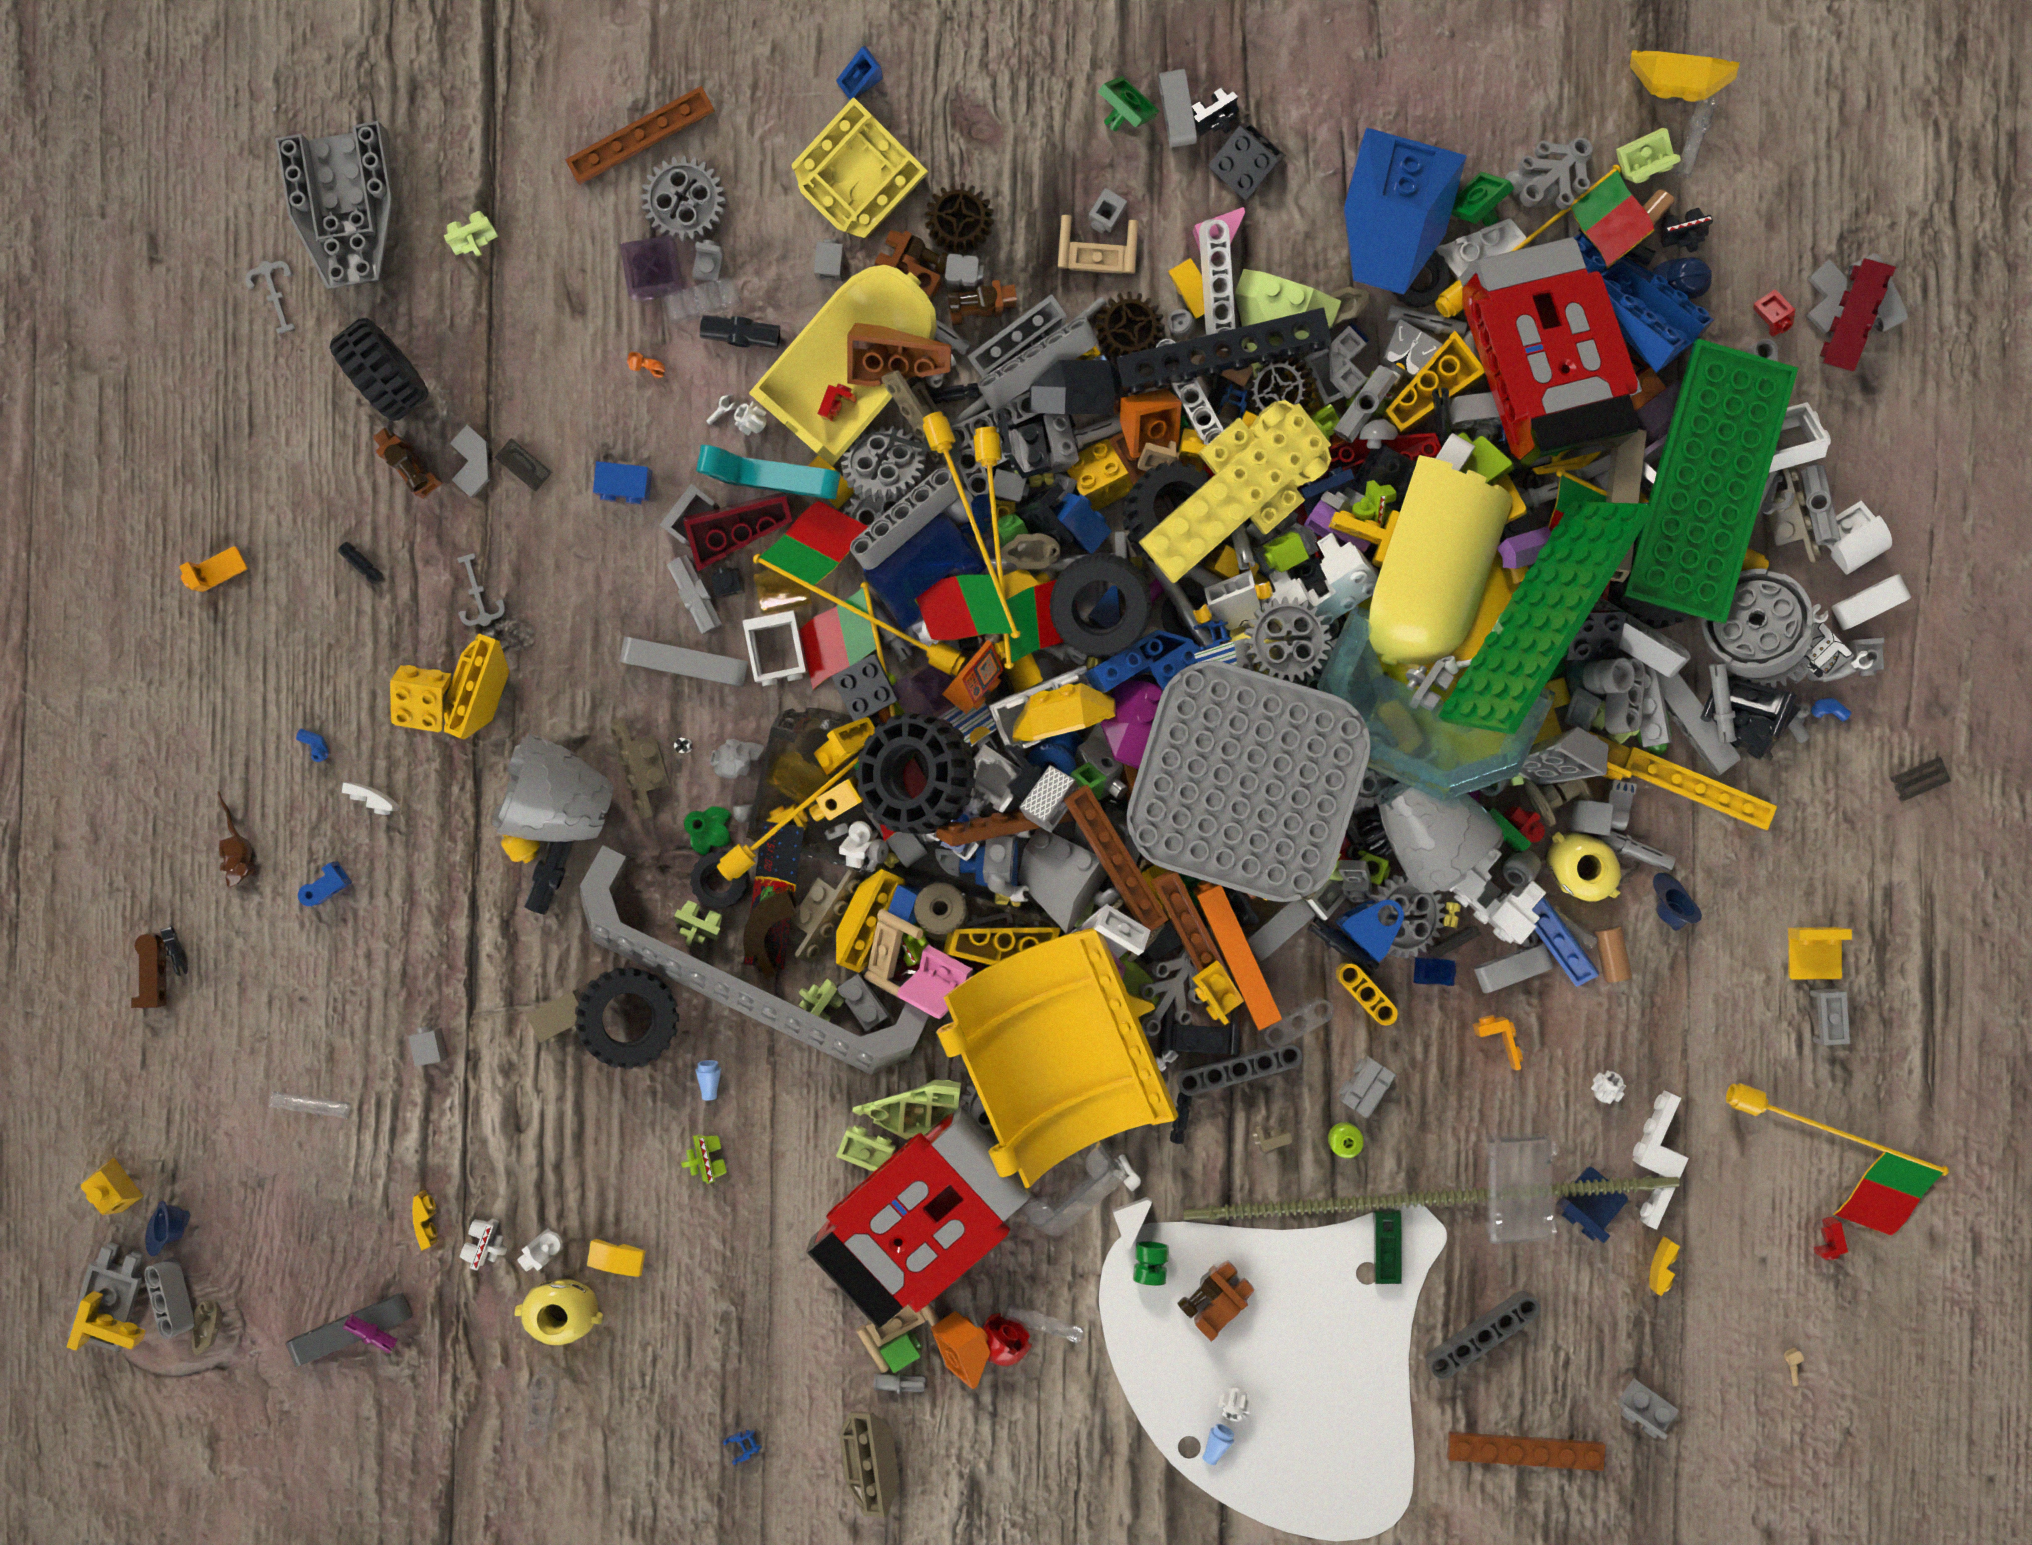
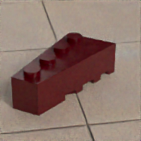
M1867 258L1861 261L1860 266L1854 265L1849 280L1854 282L1850 292L1844 291L1839 306L1843 307L1840 317L1834 316L1829 331L1834 332L1830 342H1824L1819 355L1824 358L1823 364L1850 372L1855 371L1868 339V333L1876 319L1878 307L1881 305L1888 289L1889 279L1893 276L1896 269L1895 266Z
M784 492L684 517V525L697 571L792 522V514L786 493Z

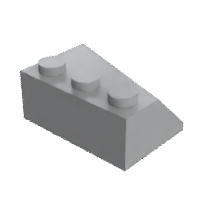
M1576 727L1526 747L1508 763V769L1538 786L1606 775L1608 744L1599 740L1597 736Z
M1037 828L1024 848L1017 880L1022 886L1029 888L1027 892L1044 908L1066 934H1069L1108 873L1096 854L1043 828Z

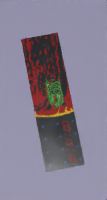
M763 821L761 838L778 823ZM785 824L759 846L750 915L758 903L774 890L791 885L795 895L804 827ZM791 917L774 923L769 929L770 946L779 969L783 970ZM744 954L743 963L756 965L755 958L757 956L746 958Z

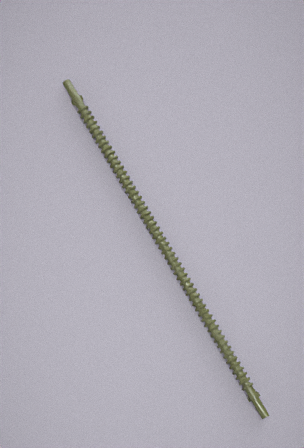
M1633 1176L1631 1180L1627 1177L1621 1180L1618 1177L1616 1181H1613L1612 1178H1609L1608 1181L1601 1179V1182H1598L1597 1179H1594L1593 1182L1586 1180V1183L1579 1180L1577 1184L1574 1181H1571L1570 1184L1564 1181L1562 1185L1559 1182H1556L1555 1185L1549 1182L1547 1186L1544 1183H1541L1540 1186L1534 1183L1532 1187L1529 1184H1526L1525 1187L1519 1184L1517 1188L1514 1185H1511L1510 1188L1504 1185L1502 1189L1499 1186H1495V1189L1488 1186L1486 1190L1483 1187H1480V1190L1473 1187L1471 1191L1468 1188H1465V1191H1461L1458 1188L1456 1192L1453 1189H1450V1192H1446L1443 1189L1441 1193L1438 1190H1435V1193H1431L1428 1190L1426 1194L1423 1191H1420V1194H1416L1413 1191L1411 1195L1408 1192H1405V1195H1401L1398 1192L1396 1196L1393 1193H1390L1389 1196L1383 1193L1381 1197L1378 1194H1375L1374 1197L1368 1194L1366 1198H1363V1195H1360L1359 1198L1353 1195L1351 1199H1348V1196H1345L1344 1199L1338 1196L1336 1200H1333V1197H1330L1329 1200L1323 1197L1321 1201H1318V1198H1315L1314 1201L1308 1198L1306 1202H1303L1302 1199L1296 1202L1293 1199L1291 1203H1288L1287 1200L1281 1203L1278 1200L1276 1204H1273L1272 1201L1266 1204L1263 1201L1261 1205H1258L1257 1202L1254 1205L1248 1202L1246 1206H1243L1242 1203L1236 1206L1233 1203L1231 1207H1228V1204H1225L1224 1207L1209 1205V1208L1183 1210L1184 1220L1210 1218V1221H1215L1224 1217L1226 1220H1229V1217H1233L1236 1220L1237 1216H1240L1241 1219H1244V1216H1248L1251 1219L1252 1215H1255L1256 1218H1259V1215H1263L1266 1218L1267 1214H1270L1271 1217H1274V1214H1278L1281 1217L1282 1213H1285L1286 1216H1289V1213H1293L1296 1216L1297 1212H1300L1301 1215H1304V1212H1308L1311 1215L1312 1211H1315L1316 1214H1319V1211H1323L1326 1214L1327 1210H1330L1331 1213H1334V1210H1338L1341 1213L1342 1209H1345L1346 1212H1349V1209H1353L1356 1212L1357 1208H1360L1361 1211H1364V1208H1368L1371 1211L1372 1207H1375L1376 1210L1383 1207L1386 1210L1387 1206H1391V1209L1398 1206L1401 1209L1402 1205H1406L1407 1208L1413 1205L1416 1208L1417 1204H1421L1422 1207L1428 1204L1431 1207L1432 1203H1436L1437 1206L1443 1203L1446 1206L1448 1202H1451L1452 1205L1455 1202H1459L1461 1205L1463 1201H1466L1467 1204L1470 1201H1474L1476 1204L1478 1200H1481L1482 1203H1485V1200H1489L1491 1203L1493 1199L1500 1202L1501 1199L1508 1201V1198H1511L1512 1201L1519 1198L1522 1201L1523 1197H1526L1528 1200L1534 1197L1537 1200L1539 1196L1545 1199L1547 1195L1552 1199L1554 1195H1557L1558 1198L1561 1195L1568 1197L1569 1194H1572L1573 1197L1577 1194L1584 1196V1193L1591 1196L1593 1192L1595 1195H1599V1192L1606 1195L1608 1191L1611 1194H1614L1615 1191L1621 1194L1623 1190L1626 1193H1629L1630 1190H1633L1634 1193L1637 1190L1649 1192L1657 1188L1679 1187L1680 1183L1678 1177L1652 1178V1176H1646L1645 1178L1636 1179Z

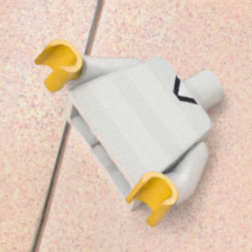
M1251 570L1204 588L1208 605L1205 604L1199 610L1192 612L1198 624H1204L1210 620L1219 623V620H1223V622H1228L1225 625L1228 630L1241 626L1246 629L1253 628L1248 624V621L1250 619L1257 620L1253 613L1256 610L1261 611L1262 605L1267 603L1268 598L1273 596L1270 581L1255 585Z

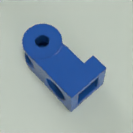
M338 861L325 865L321 868L325 873L324 876L314 883L306 884L299 889L298 899L300 903L305 906L322 904L352 883Z

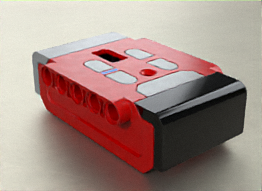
M1570 237L1472 261L1459 277L1463 287L1462 305L1511 452L1521 460L1523 470L1618 447L1635 435L1639 424L1629 394L1636 393L1638 389L1637 377L1603 278L1598 271L1587 272L1577 241Z
M963 1106L959 1107L954 1113L944 1117L925 1135L920 1132L909 1140L836 1204L826 1215L827 1222L810 1238L806 1253L877 1328L885 1325L907 1305L915 1313L927 1306L1008 1235L1011 1228L1004 1221L1031 1196L1032 1186L1025 1188L1018 1171L1010 1176L999 1177L988 1152L997 1143Z

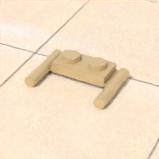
M1061 216L1058 255L1059 269L1122 274V272L1127 274L1135 273L1138 220L1128 221L1127 246L1070 242L1072 216Z
M881 909L877 914L879 921L876 926L868 971L865 973L864 979L898 997L897 994L900 986L890 982L889 978L894 977L903 932L916 939H920L923 935V930Z
M930 1303L917 1313L909 1305L895 1311L887 1319L885 1318L886 1315L883 1316V1313L868 1320L867 1325H861L856 1329V1332L882 1373L886 1372L890 1366L881 1354L878 1346L906 1333L926 1320L929 1321L931 1326L940 1322Z

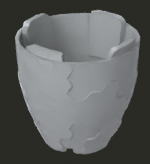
M531 733L526 738L522 737L521 745L515 747L508 765V773L511 776L502 805H498L494 811L492 825L497 827L496 833L527 840L551 842L581 841L597 838L605 821L603 817L611 803L614 785L595 768L563 746L556 745L550 740Z
M1422 768L1417 771L1420 774L1418 777L1416 774H1410L1394 785L1387 793L1388 801L1384 797L1379 801V811L1389 843L1414 887L1422 893H1432L1437 890L1447 891L1464 881L1467 877V871L1480 862L1490 851L1498 849L1503 842L1504 836L1501 827L1491 817V814L1475 799L1449 780Z

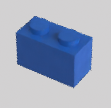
M596 461L593 493L600 496V500L616 502V498H624L626 503L641 505L642 501H649L652 470L645 466Z
M1068 492L1053 510V513L1073 536L1074 540L1072 542L1079 549L1093 554L1112 530L1105 524L1107 519L1099 512H1094L1090 508L1092 503L1082 494L1076 496Z

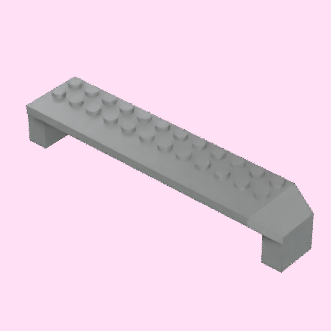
M602 845L580 885L581 902L594 943L871 1075L909 1058L930 1014L906 1002L896 1025L859 1037L621 923L612 898L626 874V856Z

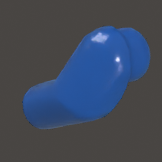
M1834 698L1819 699L1811 707V713L1817 718L1823 717L1824 714L1832 713L1842 722L1847 720L1852 713Z
M302 728L298 731L296 740L310 745L313 761L322 762L328 757L329 749L323 736Z

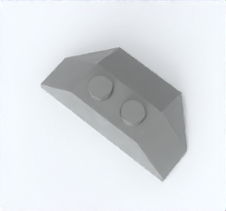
M1051 294L967 357L980 376L984 378L1065 326L1067 315Z

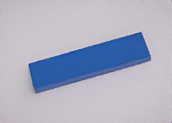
M1543 896L1532 908V911L1540 917L1534 924L1537 934L1576 987L1599 976L1598 969L1547 898Z

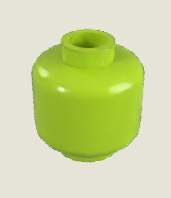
M1340 1122L1330 1130L1328 1143L1333 1152L1339 1157L1352 1158L1362 1151L1364 1138L1356 1126L1348 1122Z

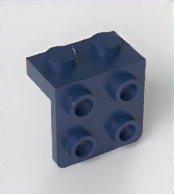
M1342 466L1327 472L1329 477L1320 481L1317 478L1312 482H1306L1303 484V488L1298 489V492L1305 499L1303 506L1308 517L1325 491L1336 495L1337 492L1343 494L1347 487L1354 490L1351 480L1355 478L1351 469L1343 470Z
M1588 1166L1575 1180V1183L1577 1184L1579 1180L1586 1183V1180L1593 1182L1594 1179H1597L1598 1182H1601V1179H1605V1181H1608V1179L1593 1167ZM1608 1191L1606 1195L1602 1192H1599V1195H1595L1593 1192L1591 1196H1588L1587 1193H1584V1196L1577 1194L1575 1197L1569 1194L1568 1197L1563 1195L1556 1204L1564 1210L1561 1215L1574 1225L1577 1221L1584 1227L1581 1232L1594 1242L1598 1238L1602 1243H1605L1610 1235L1604 1229L1627 1203L1628 1197L1623 1192L1619 1194L1617 1191L1614 1194Z

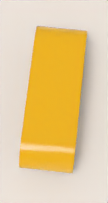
M1343 962L1338 965L1335 972L1336 978L1365 1011L1381 1025L1393 1024L1398 1016L1397 1009L1357 965L1351 962ZM1347 968H1353L1355 971V976L1350 981H1345L1343 978V972ZM1365 987H1371L1372 996L1368 1000H1362L1360 995ZM1383 1006H1388L1390 1010L1388 1017L1380 1019L1378 1017L1379 1009Z

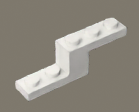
M1665 1090L1655 1100V1111L1652 1118H1649L1644 1125V1136L1641 1142H1638L1634 1147L1633 1161L1659 1173V1178L1678 1177L1680 1179L1689 1158L1662 1146L1661 1143L1681 1098ZM1676 1187L1657 1188L1651 1191L1648 1202L1646 1201L1641 1208L1640 1221L1657 1230Z

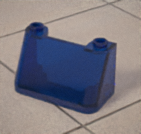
M939 513L877 567L870 570L864 569L863 575L905 631L920 616V608L915 602L917 597L955 568L961 575H978L987 568V565L945 513Z

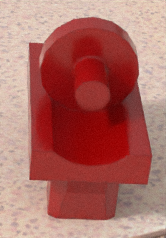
M1510 806L1502 815L1530 842H1538L1545 835L1544 826L1538 821L1541 816L1536 812L1524 811L1519 806L1516 808Z

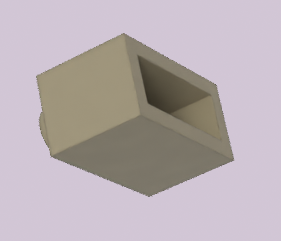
M578 988L526 1015L540 1043L547 1039L549 1043H552L564 1036L562 1031L570 1027L572 1031L576 1030L575 1021H577V1015L575 1014V1009L579 1005V997L581 995Z

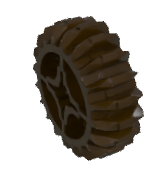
M954 183L950 184L951 191L949 192L944 187L940 188L942 196L934 193L932 197L936 203L928 202L927 208L931 211L924 214L925 218L930 220L925 223V228L932 229L928 233L929 238L937 237L935 240L937 247L945 243V252H948L951 246L954 247V254L959 253V248H963L964 253L968 254V246L970 245L975 251L978 250L976 241L985 244L986 238L984 235L992 234V230L987 227L994 225V219L989 218L994 214V210L987 208L990 205V200H982L984 196L982 191L974 195L975 186L973 185L966 191L965 183L960 184L959 190L955 189ZM957 201L953 209L941 212L948 203ZM965 201L973 204L981 216H975V213L968 212L965 209ZM961 208L963 219L962 223H959L958 229L956 218ZM938 221L944 222L945 225H950L954 229V237L946 234L939 226ZM979 225L972 234L962 237L963 231L966 228Z
M1132 292L1127 293V299H1123V295L1119 293L1117 294V303L1114 299L1109 298L1108 305L1110 308L1105 305L1101 306L1100 310L1103 314H1097L1096 320L1101 322V324L1095 325V331L1102 332L1096 336L1098 341L1105 340L1101 345V349L1111 348L1108 353L1109 357H1112L1115 352L1119 353V357L1150 349L1149 347L1156 348L1158 343L1155 340L1161 341L1163 339V335L1157 332L1165 329L1164 324L1157 323L1163 319V314L1154 315L1159 306L1154 305L1150 308L1151 298L1148 297L1145 302H1142L1141 293H1138L1136 299H1132ZM1128 308L1139 310L1146 318L1144 316L1134 317ZM1120 310L1122 322L1109 330V320ZM1126 319L1128 323H1131V326L1135 325L1133 335L1132 332L1124 330ZM1150 325V336L1145 342L1139 344L1138 332ZM1112 337H1123L1128 340L1132 347L1123 346Z
M1283 356L1274 358L1275 360L1272 363L1262 365L1263 369H1255L1258 377L1250 378L1255 385L1248 389L1249 392L1254 393V396L1249 401L1257 403L1253 409L1255 412H1262L1271 404L1269 399H1276L1277 402L1286 400L1293 405L1299 403L1305 412L1309 413L1312 411L1308 404L1316 402V399L1311 396L1312 393H1317L1319 390L1312 387V384L1317 379L1309 377L1313 370L1312 368H1305L1307 363L1304 360L1298 361V357L1287 359ZM1287 368L1293 372L1298 381H1290L1288 375H1285L1284 369ZM1272 379L1271 386L1268 388L1269 382ZM1283 386H1290L1288 388H1285V392H1283L1284 394H1276L1278 392H1281V388H1283ZM1299 391L1298 397H1297V399H1296V401H1295V399H1294V398H1295V395H1296V393Z

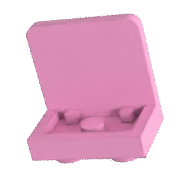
M928 945L922 952L919 970L898 989L897 995L899 998L931 1016L942 1018L949 1011L943 997L970 978L972 968Z

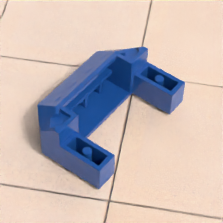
M1155 630L1138 639L1127 650L1109 657L1084 674L1093 689L1105 693L1133 675L1137 677L1151 671L1162 691H1164L1166 685L1178 672L1197 663L1194 654L1202 651L1199 650L1200 647L1192 639Z

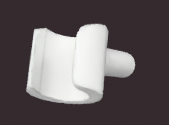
M733 394L720 398L719 407L706 420L709 425H712L726 411L735 410L739 407V401L731 405L729 404V399Z
M1446 656L1441 659L1445 663L1443 669L1451 675L1456 674L1463 667H1468L1472 660L1456 662L1454 656Z
M1122 1154L1119 1158L1129 1175L1123 1182L1131 1191H1134L1140 1186L1141 1179L1131 1168L1125 1154Z

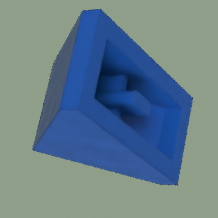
M862 46L836 79V82L850 100L853 97L857 99L883 79L882 69L868 48Z
M1116 585L1109 588L1088 614V617L1101 628L1112 627L1120 621Z
M898 885L888 912L914 925L917 922L914 905L918 894L923 888L919 886Z

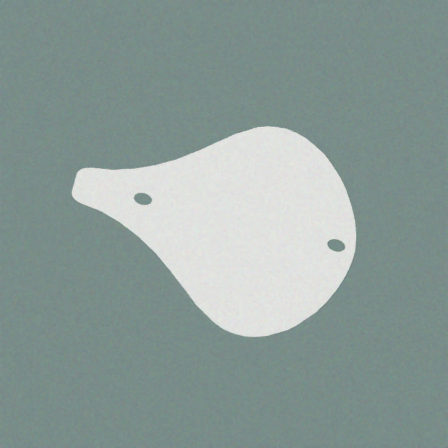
M1417 1204L1416 1208L1413 1205H1410L1409 1208L1406 1205H1402L1401 1209L1398 1206H1395L1394 1209H1391V1206H1387L1386 1210L1383 1207L1379 1208L1383 1212L1401 1211L1402 1284H1375L1374 1282L1366 1285L1359 1282L1356 1277V1270L1360 1264L1364 1262L1374 1264L1373 1212L1347 1222L1317 1228L1290 1230L1242 1228L1194 1222L1148 1223L1141 1226L1131 1250L1125 1247L1122 1236L1115 1241L1103 1264L1099 1290L1100 1316L1106 1347L1117 1378L1138 1420L1154 1444L1176 1469L1195 1485L1227 1506L1265 1525L1288 1533L1328 1541H1348L1373 1537L1396 1524L1406 1511L1413 1492L1415 1453L1409 1381V1351L1412 1322L1418 1296L1428 1270L1447 1241V1232L1444 1225L1425 1206L1422 1207L1421 1204ZM1383 1223V1230H1392V1223ZM1152 1241L1169 1246L1168 1262L1164 1264L1167 1268L1166 1284L1152 1286L1133 1281L1134 1265L1138 1263L1135 1259L1137 1242ZM1229 1260L1238 1271L1229 1281L1236 1286L1243 1278H1246L1255 1290L1247 1299L1248 1306L1241 1310L1234 1319L1230 1320L1211 1342L1196 1327L1194 1317L1210 1301L1206 1299L1196 1307L1198 1309L1197 1314L1192 1318H1189L1177 1303L1183 1297L1189 1299L1200 1287L1201 1277L1213 1265L1218 1267ZM1230 1388H1238L1247 1393L1246 1400L1252 1401L1250 1414H1247L1246 1418L1242 1417L1241 1421L1226 1419L1223 1416L1224 1409L1218 1408L1220 1396H1223V1392H1228ZM1216 1424H1223L1234 1432V1442L1218 1460L1216 1465H1210L1202 1458L1210 1429L1215 1427ZM1186 1436H1193L1200 1442V1452L1194 1458H1184L1178 1451L1180 1440Z

